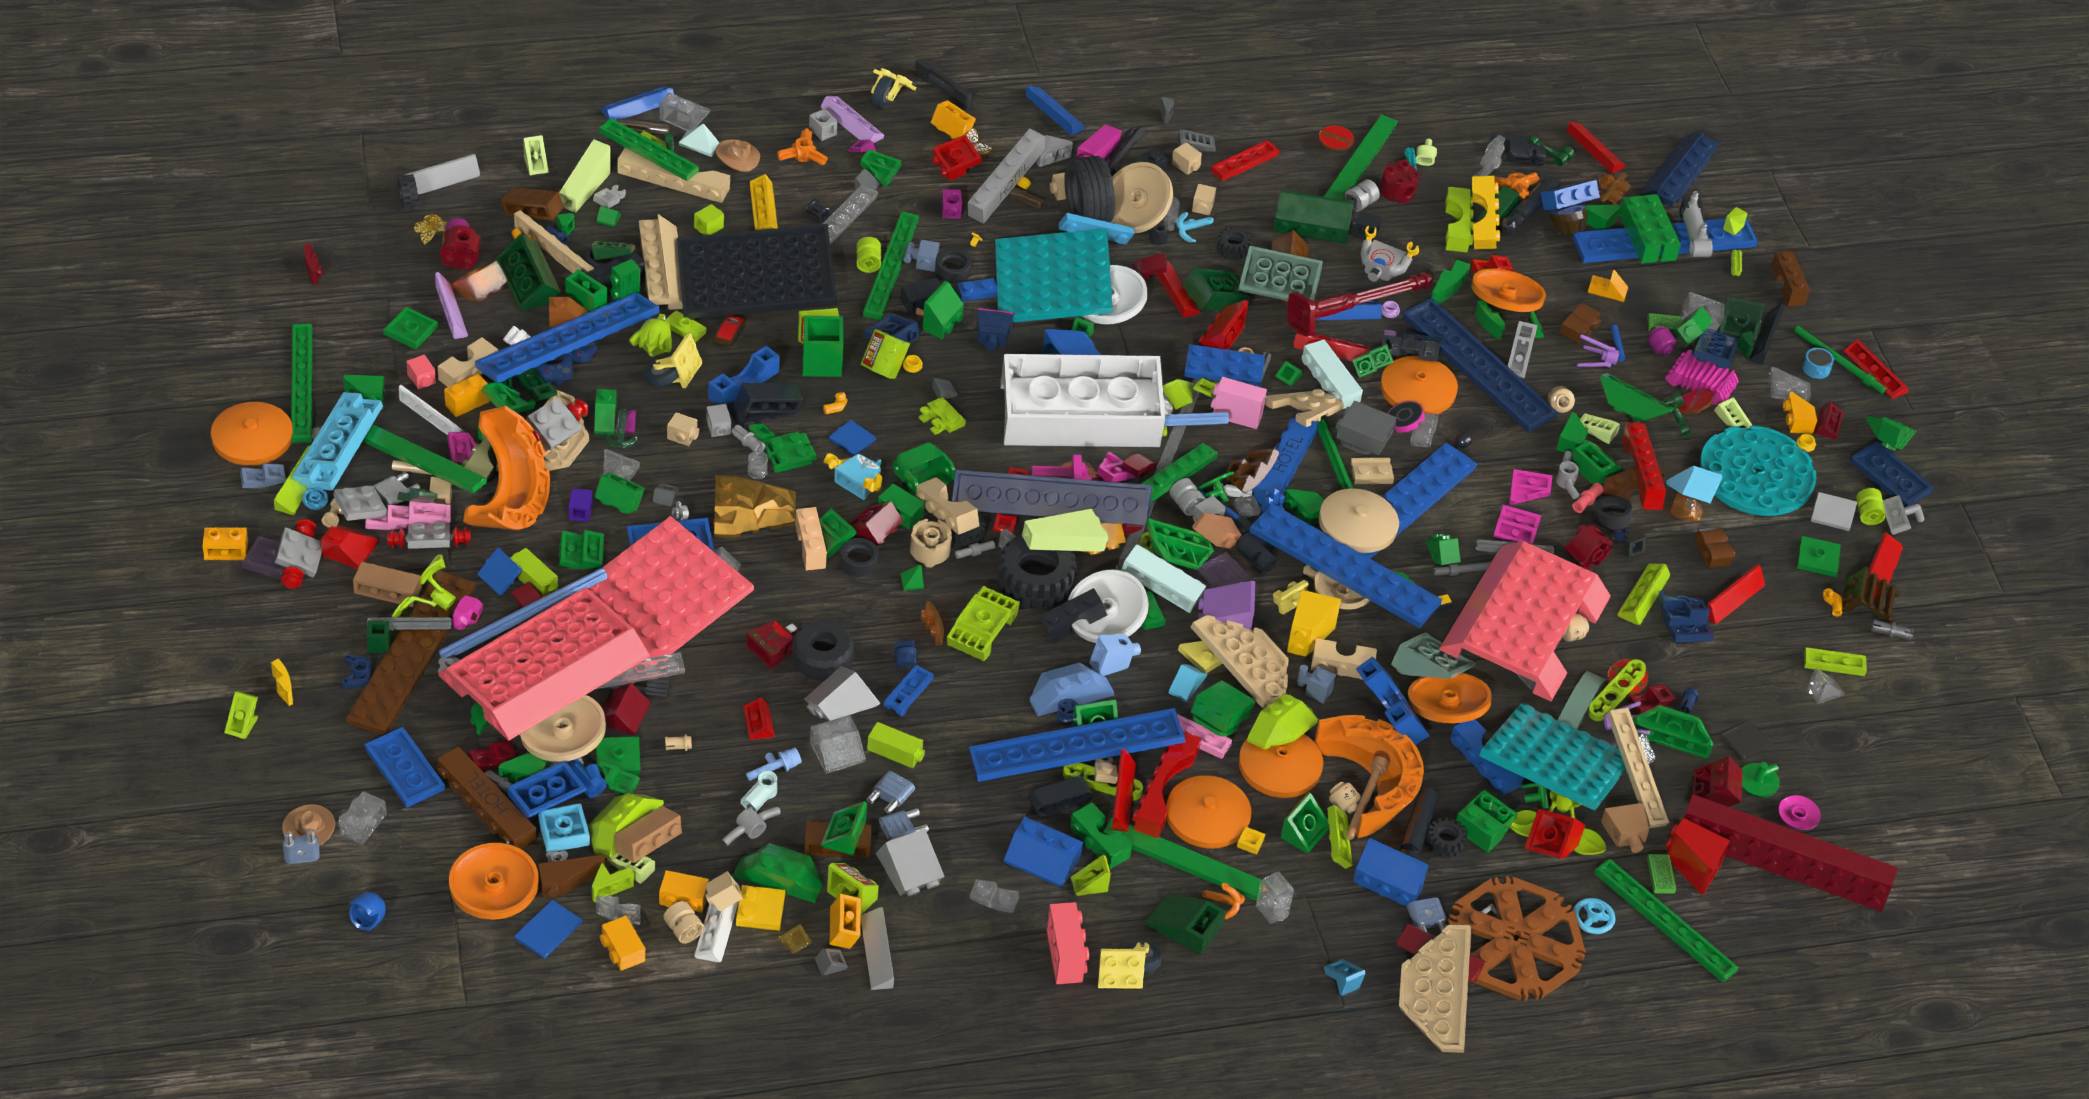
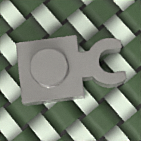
M614 185L612 190L605 188L594 194L593 201L602 207L610 208L618 204L620 199L625 198L626 190L618 191L619 186Z

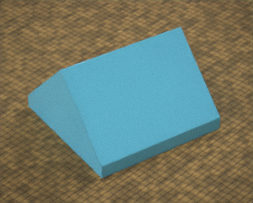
M1692 466L1666 480V484L1683 495L1711 503L1722 480V475Z

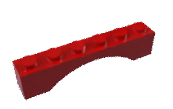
M1626 423L1622 444L1625 453L1632 455L1636 465L1639 499L1642 508L1662 510L1666 488L1645 423Z
M1183 732L1185 743L1167 746L1169 750L1168 752H1163L1160 761L1162 763L1161 766L1157 765L1153 776L1155 779H1150L1148 783L1147 795H1142L1139 805L1141 808H1136L1132 820L1135 821V831L1159 838L1165 825L1168 811L1164 803L1162 790L1175 774L1193 766L1200 750L1202 738Z

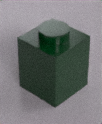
M368 621V653H387L390 648L391 639L390 622Z

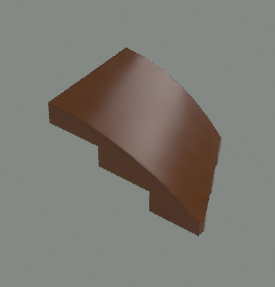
M1274 448L1249 451L1246 460H1231L1226 473L1233 471L1234 475L1226 479L1241 492L1247 493L1265 478L1280 452Z

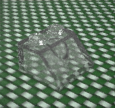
M670 92L660 102V119L686 131L696 128L710 113L709 108Z
M850 715L811 726L810 744L826 774L866 761L859 731Z

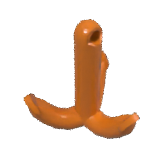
M1222 883L1221 887L1231 896L1209 890L1203 891L1202 896L1205 899L1232 905V908L1225 913V919L1236 915L1240 904H1243L1245 900L1241 893L1226 883Z

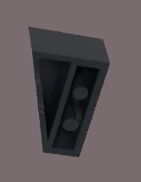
M742 383L730 412L736 425L744 427V423L755 421L757 424L762 422L761 419L769 417L777 419L797 414L803 398L795 383Z

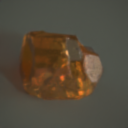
M1678 492L1670 513L1687 521H1698L1702 518L1705 510L1695 498Z

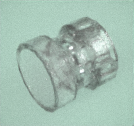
M755 451L749 454L748 475L751 478L762 479L767 475L768 457L764 452Z

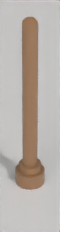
M1376 756L1372 760L1370 765L1371 776L1346 833L1348 840H1352L1355 836L1361 814H1364L1379 776L1387 771L1389 762L1383 757Z

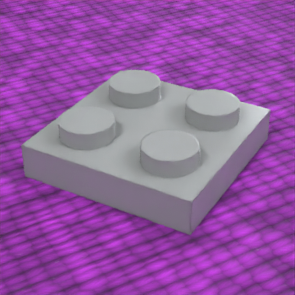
M374 486L334 490V498L347 521L386 516L387 509Z

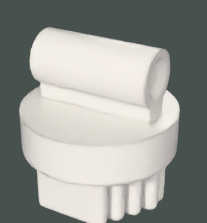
M513 326L503 340L511 346L530 338V336L523 329L520 331L517 327Z

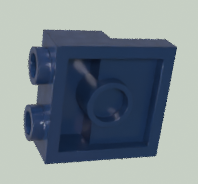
M892 313L863 331L865 338L871 339L874 330L878 329L908 343L915 341L920 335L916 321Z

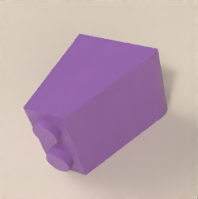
M1255 581L1204 590L1203 598H1199L1198 610H1202V613H1198V619L1210 615L1214 616L1215 620L1225 623L1228 620L1243 624L1244 628L1251 629L1255 606Z

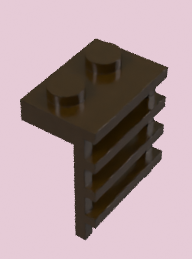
M1867 567L1847 578L1845 582L1846 589L1843 595V610L1850 612L1862 604L1888 622H1895V619L1891 617L1895 596L1898 597L1900 595L1895 585L1889 586L1886 579L1880 580L1877 578L1878 574L1869 573ZM1876 584H1878V590H1877L1876 601H1875V606H1874V605H1872V604H1873V599H1874V593H1875ZM1885 590H1887L1888 592L1886 597L1885 609L1883 612V601L1885 596Z

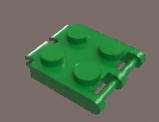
M797 431L761 441L765 444V449L768 453L767 458L772 461L774 465L773 470L776 473L810 465L812 461L817 459V455L812 445H810L811 443L806 433L800 434Z

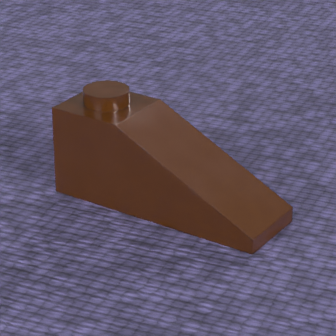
M604 854L539 863L538 870L542 897L565 895L596 877L601 863L605 866Z

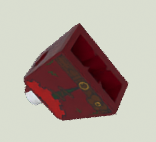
M772 621L747 632L746 647L772 670L791 653L793 638L798 630L793 624L784 628L777 621Z

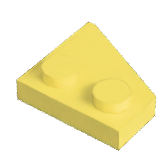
M1203 641L1179 645L1178 651L1194 666L1205 673L1223 664Z

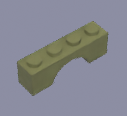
M483 434L482 439L484 440L481 444L477 443L471 451L473 455L469 460L466 458L461 466L486 477L487 481L492 475L494 467L488 458V451L492 446Z

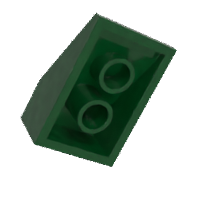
M1193 268L1182 284L1187 294L1192 297L1196 306L1201 311H1216L1252 297L1250 293L1238 290L1240 280L1230 270Z

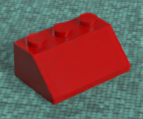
M1244 300L1226 306L1222 313L1219 312L1214 324L1209 325L1206 335L1201 336L1198 345L1229 350L1244 329L1249 301Z

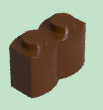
M1580 303L1573 313L1566 318L1560 333L1580 344L1584 340L1580 338L1581 334L1590 337L1592 330H1596L1599 327L1601 313Z
M1721 527L1698 529L1695 542L1702 553L1706 566L1708 568L1730 566L1735 558V550L1728 543L1727 533Z

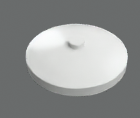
M1110 265L1113 313L1081 317L1098 324H1115L1134 317L1142 310L1147 301V287L1144 279L1139 273L1128 267Z
M1105 570L1094 573L1078 583L1069 596L1068 601L1094 588L1103 602L1108 616L1090 625L1086 619H1080L1071 625L1080 637L1094 643L1097 642L1100 635L1125 634L1130 636L1142 625L1148 613L1149 603L1144 586L1136 577L1124 571Z

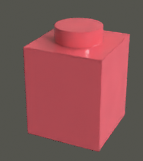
M425 354L407 361V375L418 390L436 383L435 369Z

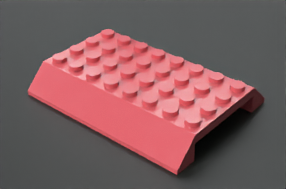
M1525 541L1504 545L1498 550L1439 650L1456 658L1460 656L1463 649L1536 682L1533 693L1552 702L1567 675L1565 668L1554 653L1557 645L1577 611L1578 614L1585 617L1588 621L1596 624L1611 596L1599 576L1587 569Z

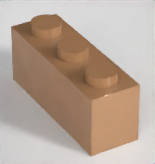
M361 562L353 579L354 593L401 604L407 597H419L422 591V584L419 583L421 576ZM416 601L410 603L409 606L414 607Z
M664 806L659 807L614 835L616 853L635 863L682 833L680 815Z

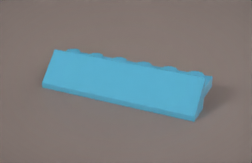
M343 392L292 475L293 479L308 489L319 487L322 490L333 491L383 407L381 400L363 399L361 393Z

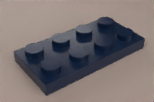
M1707 328L1699 337L1693 357H1696L1701 362L1708 361L1714 363L1718 368L1725 369L1726 367L1729 369L1739 338Z
M1878 441L1853 455L1850 459L1852 465L1891 497L1899 495L1904 508L1915 504L1933 492V486Z

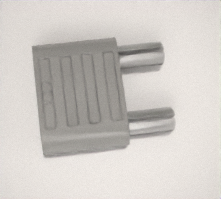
M403 472L396 477L392 475L373 485L386 507L403 502L397 500L399 492L409 493L410 488L420 489L418 484L406 488L401 483V481L409 477L407 472Z

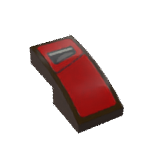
M727 315L719 326L713 341L732 346L738 340L739 332L745 327L746 319Z

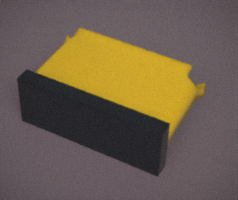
M1449 595L1438 596L1442 601L1435 612L1453 607L1454 603Z

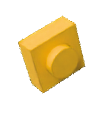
M1245 827L1238 840L1237 847L1257 855L1265 839V834Z

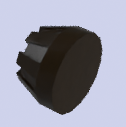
M1572 205L1552 210L1550 218L1557 233L1567 235V233L1576 234V232L1585 230L1587 220L1586 206Z

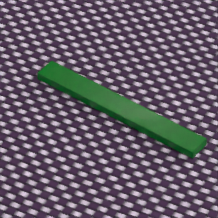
M1382 114L1380 115L1324 197L1345 200V193L1357 184L1397 126V120Z
M901 211L863 311V317L877 320L883 318L904 262L907 245L911 242L919 222V215Z
M292 324V443L312 442V324Z
M373 424L362 441L472 494L487 483L486 477Z
M1113 817L1106 826L1103 834L1111 835L1117 832L1112 829ZM1129 825L1128 832L1120 831L1132 844L1133 850L1221 886L1222 883H1226L1243 896L1259 903L1269 887V883L1161 837L1155 838L1135 831L1132 825Z
M1610 858L1595 869L1594 874L1722 983L1737 972L1739 968Z

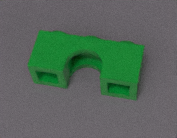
M1092 802L1072 813L1070 827L1072 832L1078 835L1084 841L1085 846L1091 849L1098 858L1105 855L1109 869H1112L1130 858L1132 844L1120 831L1111 835L1100 833L1104 829L1105 815Z

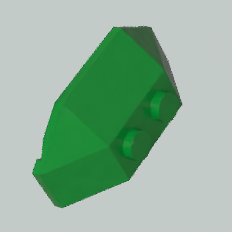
M1608 373L1602 374L1600 377L1608 403L1614 406L1613 409L1615 411L1629 414L1630 418L1634 421H1645L1674 410V407Z
M1868 416L1866 419L1877 439L1883 441L1881 445L1895 451L1896 448L1902 450L1916 433V430L1886 417H1881L1880 419Z
M1149 518L1146 520L1152 549L1155 554L1167 562L1197 570L1214 552L1211 542L1197 532Z
M1661 705L1633 717L1632 720L1636 729L1650 731V734H1638L1640 738L1705 759L1709 758L1713 742L1700 718Z
M771 843L742 857L733 874L734 878L765 888L786 890L785 894L813 903L816 902L823 887L811 856Z

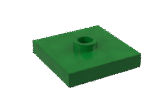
M405 307L383 329V334L416 350L438 328V321Z
M1802 536L1797 569L1836 577L1841 544Z
M612 737L601 740L596 747L597 767L601 776H604V773L600 767V761L615 765L618 769L640 775L639 737Z

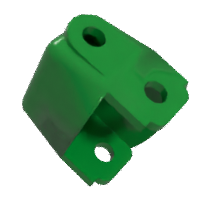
M930 442L898 454L896 460L892 463L893 470L904 488L913 496L917 494L918 484L937 477L944 484L948 485L955 479L953 462L944 452Z

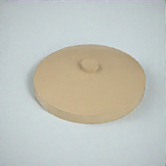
M1137 162L1125 166L1112 177L1115 192V213L1110 223L1134 228V233H1141L1153 228L1165 217L1172 203L1173 187L1170 178L1160 167L1148 162Z
M1344 489L1332 493L1322 503L1319 513V524L1323 533L1359 553L1377 552L1388 547L1394 541L1399 528L1398 515L1392 505L1381 496L1362 489Z
M584 695L520 734L521 741L532 755L543 760L563 762L580 758L595 749L603 739L606 730L604 712L594 699Z

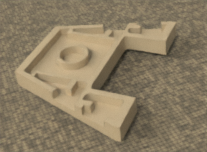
M1321 389L1266 396L1264 405L1272 409L1291 405L1302 411L1303 413L1296 414V422L1305 427L1310 426L1311 421H1320L1321 416L1325 414L1330 416L1343 409V401L1325 393Z

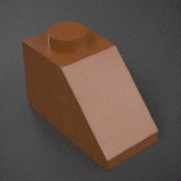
M549 297L550 327H556L588 313L587 309L569 297Z

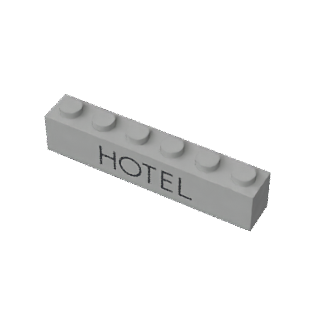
M1029 128L968 201V216L983 224L1045 151V136Z

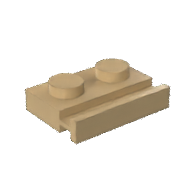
M1351 458L1350 464L1352 465L1354 484H1393L1394 476L1390 458Z

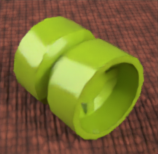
M873 237L860 239L856 247L857 267L865 273L875 272L881 267V244Z
M1867 488L1860 491L1856 496L1861 522L1866 525L1881 523L1886 517L1881 492L1875 488Z

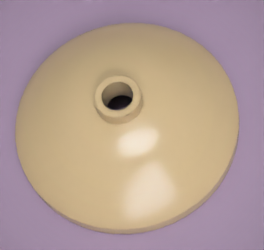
M1319 571L1317 572L1314 581L1317 594L1341 599L1339 609H1357L1370 602L1369 599Z

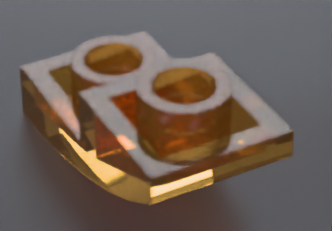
M925 601V609H921V622H925V630H930V636L934 637L935 646H943L944 627L941 617L930 601Z

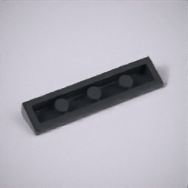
M1783 303L1767 312L1749 361L1761 365L1764 363L1785 306Z

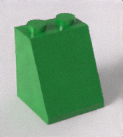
M804 315L803 376L842 377L843 316Z

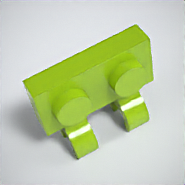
M943 397L929 402L927 406L920 408V412L923 415H920L919 419L923 423L935 418L931 421L934 427L930 428L935 435L943 430H947L950 433L965 426L966 420Z

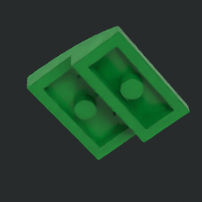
M584 530L582 535L562 531L560 535L558 566L574 569L602 567L604 534Z

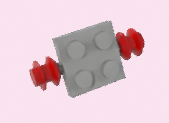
M558 397L530 414L526 420L534 429L532 433L536 440L539 441L541 438L549 450H552L582 430L578 421L581 419V415L584 417L588 415V406L583 400L575 399L574 404L569 403L566 407Z
M308 519L297 521L294 530L285 527L274 562L287 567L283 570L281 582L290 589L301 586L304 574L314 577L322 553L321 541L314 539L316 525Z
M437 521L433 524H424L423 522L408 524V534L406 536L402 528L397 533L393 529H391V533H387V544L392 545V549L395 545H400L401 549H403L405 540L408 542V549L450 547L452 539L456 547H458L459 543H464L467 547V543L471 542L470 530H466V526L460 531L456 526L452 535L450 533V523Z

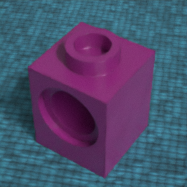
M942 189V218L961 219V190Z

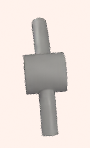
M1565 451L1562 463L1559 466L1556 482L1560 487L1566 488L1573 499H1577L1579 493L1574 485L1579 468L1575 463L1570 462L1572 452Z
M752 808L744 810L736 820L739 826L722 840L728 846L743 833H746L751 839L757 838L766 829L767 825L764 821L780 815V808H771L760 814H757Z

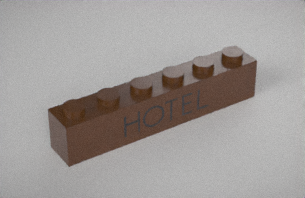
M459 746L437 758V773L439 777L449 783L452 791L462 797L465 805L475 811L478 819L483 820L488 825L491 833L496 834L502 843L522 850L536 841V828Z

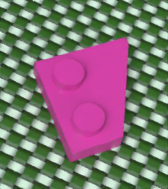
M448 432L450 461L462 465L466 458L469 460L473 455L471 451L476 443L469 433Z
M1111 452L1107 453L1106 458H1104L1096 473L1105 482H1119L1135 478V475L1121 468L1123 460Z
M1514 469L1509 505L1550 496L1552 475Z

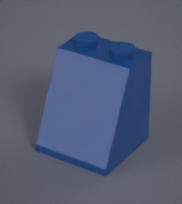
M1046 329L1044 331L1042 355H1101L1094 347L1092 339L1088 338L1085 332Z

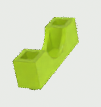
M1448 187L1446 213L1454 216L1458 222L1448 224L1446 250L1468 252L1469 245L1473 244L1474 235L1471 234L1473 222L1470 221L1473 219V209H1470L1473 206V197H1470V189Z

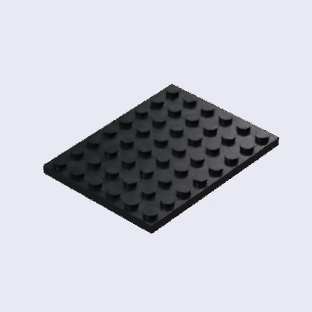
M828 224L677 238L684 318L695 319L838 305Z

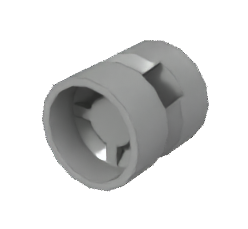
M1364 180L1345 193V201L1354 202L1353 211H1361L1379 199V189L1373 181Z
M1188 478L1179 480L1170 489V496L1179 504V507L1187 516H1192L1195 505L1205 500L1202 493L1197 491L1194 483Z

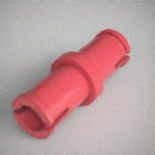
M1594 483L1588 490H1584L1580 498L1572 504L1574 511L1582 513L1588 505H1592L1596 498L1603 493V486L1599 483Z

